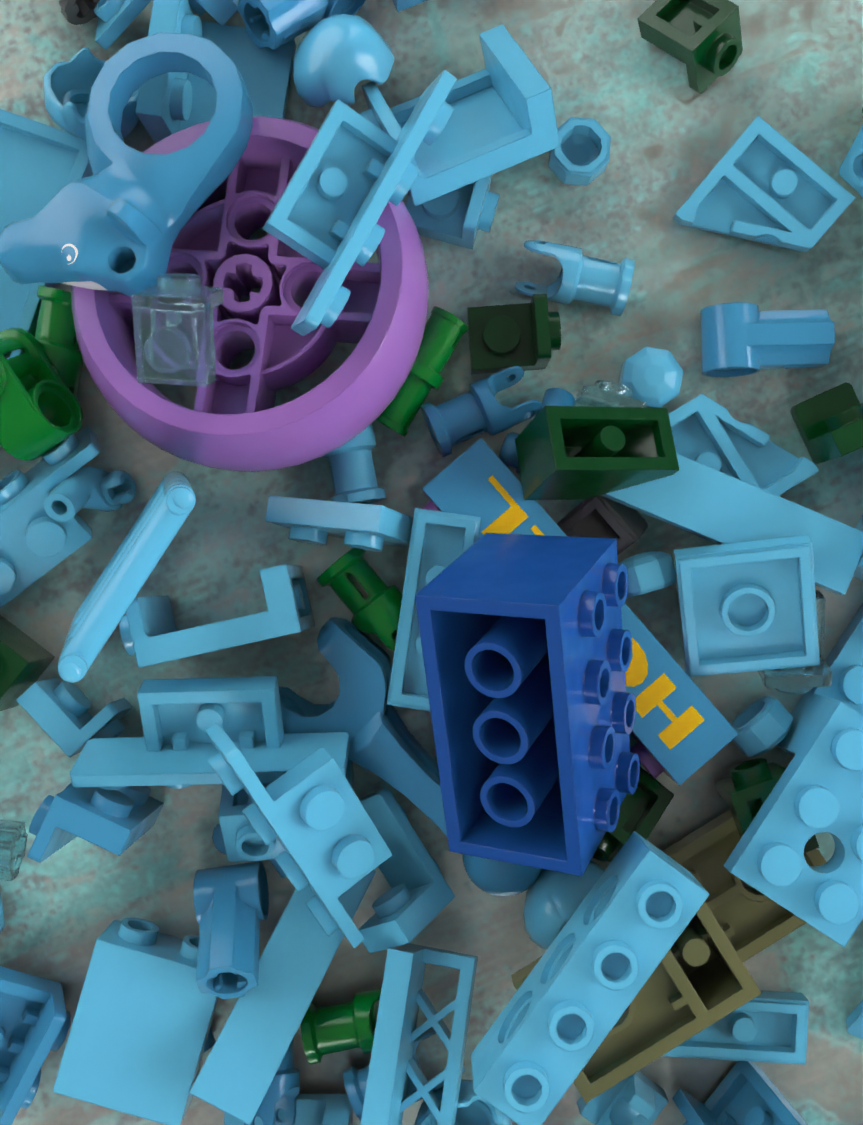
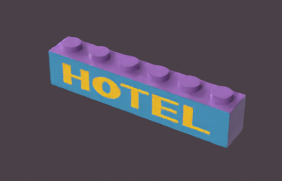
M482 438L477 440L422 488V494L429 502L421 509L481 517L478 540L486 533L566 536L536 500H524L520 481ZM624 603L621 607L622 629L629 630L632 637V657L629 668L625 672L626 692L633 693L636 699L635 723L630 734L637 743L630 748V752L638 754L640 764L654 779L664 772L680 786L738 735V732Z

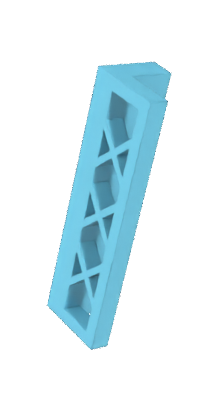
M411 943L388 948L360 1125H402L404 1110L421 1097L436 1118L438 1125H455L478 956ZM426 963L460 970L456 999L439 1012L436 1011L422 989ZM420 1007L428 1020L416 1029ZM454 1010L452 1030L450 1032L442 1019ZM433 1027L448 1050L446 1068L427 1081L412 1058L414 1040ZM410 1077L417 1090L406 1098L408 1079ZM444 1080L442 1100L440 1102L433 1088Z

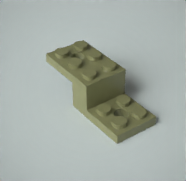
M730 809L662 851L690 871L710 895L573 1083L586 1103L762 994L743 962L806 924L805 921L755 888L744 887L741 879L730 873L723 866L741 839ZM818 848L804 853L806 863L809 866H820L827 863ZM541 957L511 975L516 990L519 989Z

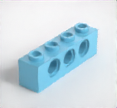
M633 831L471 1053L473 1091L518 1125H542L710 895L690 871Z

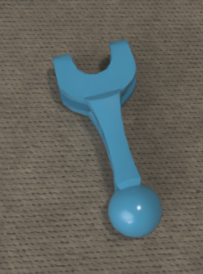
M330 618L320 629L317 644L320 653L328 660L339 676L340 693L337 699L330 704H313L297 695L290 688L279 687L284 734L348 733L350 742L348 759L376 774L405 795L447 836L438 764L409 732L394 707L387 705L392 672V663L389 655L364 632L358 631L347 619ZM462 854L464 868L471 881L482 891L494 896L509 897L526 891L536 882L542 871L541 868Z

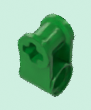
M12 327L0 332V445L7 453L17 459L24 461L35 460L75 433L82 426L83 412L78 399L65 386L46 357L39 341L28 331ZM23 350V354L9 358L12 353L11 351Z

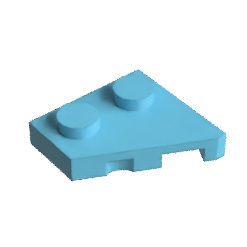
M757 116L675 213L673 220L679 225L806 253L812 249L856 197L760 116Z
M704 394L698 395L668 414L677 454L777 496L819 472L814 462L806 457L797 458L770 441V435L751 423H742L734 419L729 414L728 409Z
M269 496L265 521L289 528V540L315 545H327L328 536L344 538L343 545L348 547L382 551L383 544L409 548L413 517L383 505Z

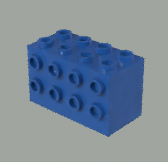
M486 533L415 595L449 852L583 876L605 833L615 830L619 819L620 805L626 794H634L640 774V761L637 753H630L629 734L632 732L635 723L636 699L633 693L626 692L625 672L629 668L632 657V637L629 630L622 629L621 607L626 601L628 592V572L624 564H618L616 539Z

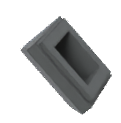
M601 495L583 500L557 523L568 537L616 539L617 556L636 542L648 528L647 522L637 510Z

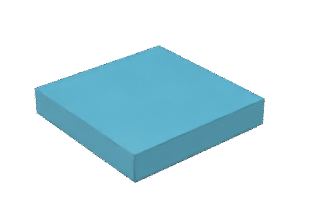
M809 535L674 549L685 670L689 677L820 665L813 542Z

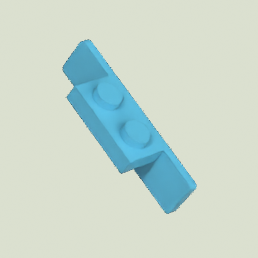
M445 69L425 89L397 140L338 99L330 109L262 228L323 268L321 275L291 326V329L298 334L305 336L315 330L319 324L330 328L338 318L351 293L350 290L342 286L354 262L363 267L369 261L385 233V229L377 224L380 215L388 201L397 206L403 200L419 173L420 168L411 162L422 141L429 146L432 145L447 124L454 108L446 103L445 99L457 78Z
M86 426L75 435H70L42 454L43 460L23 474L18 469L0 480V608L93 538L91 528L78 514L68 522H58L50 518L44 509L46 496L59 483L99 454L100 449L97 435L89 426Z
M278 676L143 680L137 692L144 737L92 738L86 742L70 771L72 786L76 788L98 787L103 790H117L126 786H166L168 788L181 789L192 785L223 784L207 761L219 751L205 730L218 723L238 747L261 783L274 782L322 746L335 759L345 776L350 742L349 734L346 732L284 734Z
M215 723L205 732L219 752L207 761L232 796L241 789H244L253 803L242 810L243 814L265 845H268L277 838L285 849L274 859L297 892H300L309 885L315 896L305 904L329 937L336 930L340 929L352 947H357L365 939L338 900V897L391 857L392 853L335 759L322 746L264 788L238 747L220 725Z

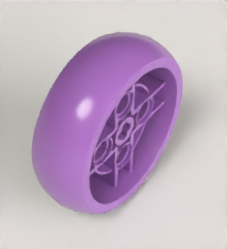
M253 116V128L246 150L232 173L191 216L175 239L165 279L160 289L141 299L130 297L117 291L93 290L71 285V304L76 338L83 361L94 383L112 409L130 428L159 449L178 458L215 469L261 472L288 468L322 457L356 437L381 415L405 383L416 361L427 319L429 281L423 244L415 222L403 201L397 206L388 201L377 221V224L385 229L384 236L375 250L379 263L367 262L362 267L354 262L342 283V286L350 290L351 293L340 315L330 328L319 324L315 330L305 336L292 330L291 326L321 275L323 268L269 233L259 240H249L255 230L264 227L319 129L284 118ZM211 121L178 131L155 143L142 153L167 155L187 148L204 134ZM198 282L196 290L190 296L184 299H177L179 292L184 286ZM260 287L261 289L259 293L251 292L252 288ZM242 296L250 297L249 301H240ZM136 326L159 328L161 336L173 357L182 367L198 378L194 410L171 401L153 385L144 370L139 355ZM337 342L357 344L342 365L325 381L300 397L274 407L276 391L289 387L313 373L328 358ZM246 349L255 350L253 359L247 366L241 369H230L231 361L237 353Z

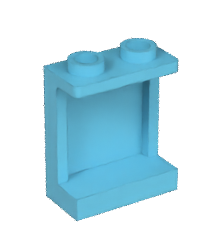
M503 24L479 34L486 69L459 79L454 83L445 99V102L454 108L447 124L432 145L429 146L422 141L411 160L414 165L420 168L413 185L408 191V195L415 207L560 147L552 89ZM373 81L361 85L368 109L359 114L397 140L421 96L389 108Z
M284 564L259 570L268 611L179 630L176 627L168 595L137 597L133 600L126 611V615L122 617L119 623L124 648L129 655L135 654L138 668L294 634L315 627L303 567L300 565Z
M132 917L125 918L122 921L114 920L96 939L52 1092L161 1124L181 1125L194 1096L190 1094V1090L198 1076V1068L219 999L216 995L201 993L196 983L199 935H187L182 939L159 932V927L151 921Z

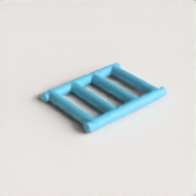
M171 471L165 475L74 615L58 661V673L64 681L73 683L83 679L193 510L196 497L187 477L182 472Z

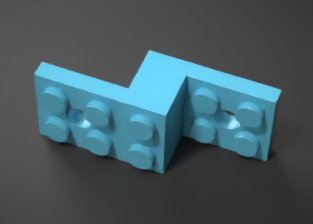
M863 603L790 713L794 718L791 728L786 737L776 746L791 755L793 759L723 865L730 873L844 948L863 920ZM822 832L830 833L835 842V851L832 858L823 865L809 866L804 857V848L807 841L815 834Z

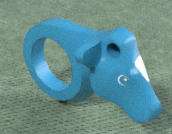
M160 32L126 44L105 62L91 87L84 119L87 154L93 175L70 182L36 216L13 222L5 226L0 232V264L14 282L20 284L38 282L62 283L93 290L117 291L130 297L141 299L160 289L165 279L172 245L180 230L205 200L232 173L246 150L253 128V106L245 82L235 63L213 41L191 34ZM168 72H188L207 80L217 93L215 114L204 134L191 145L166 155L145 154L124 143L121 133L123 110L133 92L146 81Z

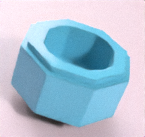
M570 117L558 128L560 147L549 151L548 167L563 184L588 186L607 168L610 158L611 136L596 119Z
M644 347L622 364L618 390L630 407L661 408L679 395L683 369L670 351Z
M662 551L639 553L627 557L618 563L624 564L628 572V592L626 598L646 594L676 583V570L670 554Z
M764 696L749 704L732 720L731 726L738 732V735L732 742L744 755L748 757L760 756L772 750L786 737L794 718L776 698Z

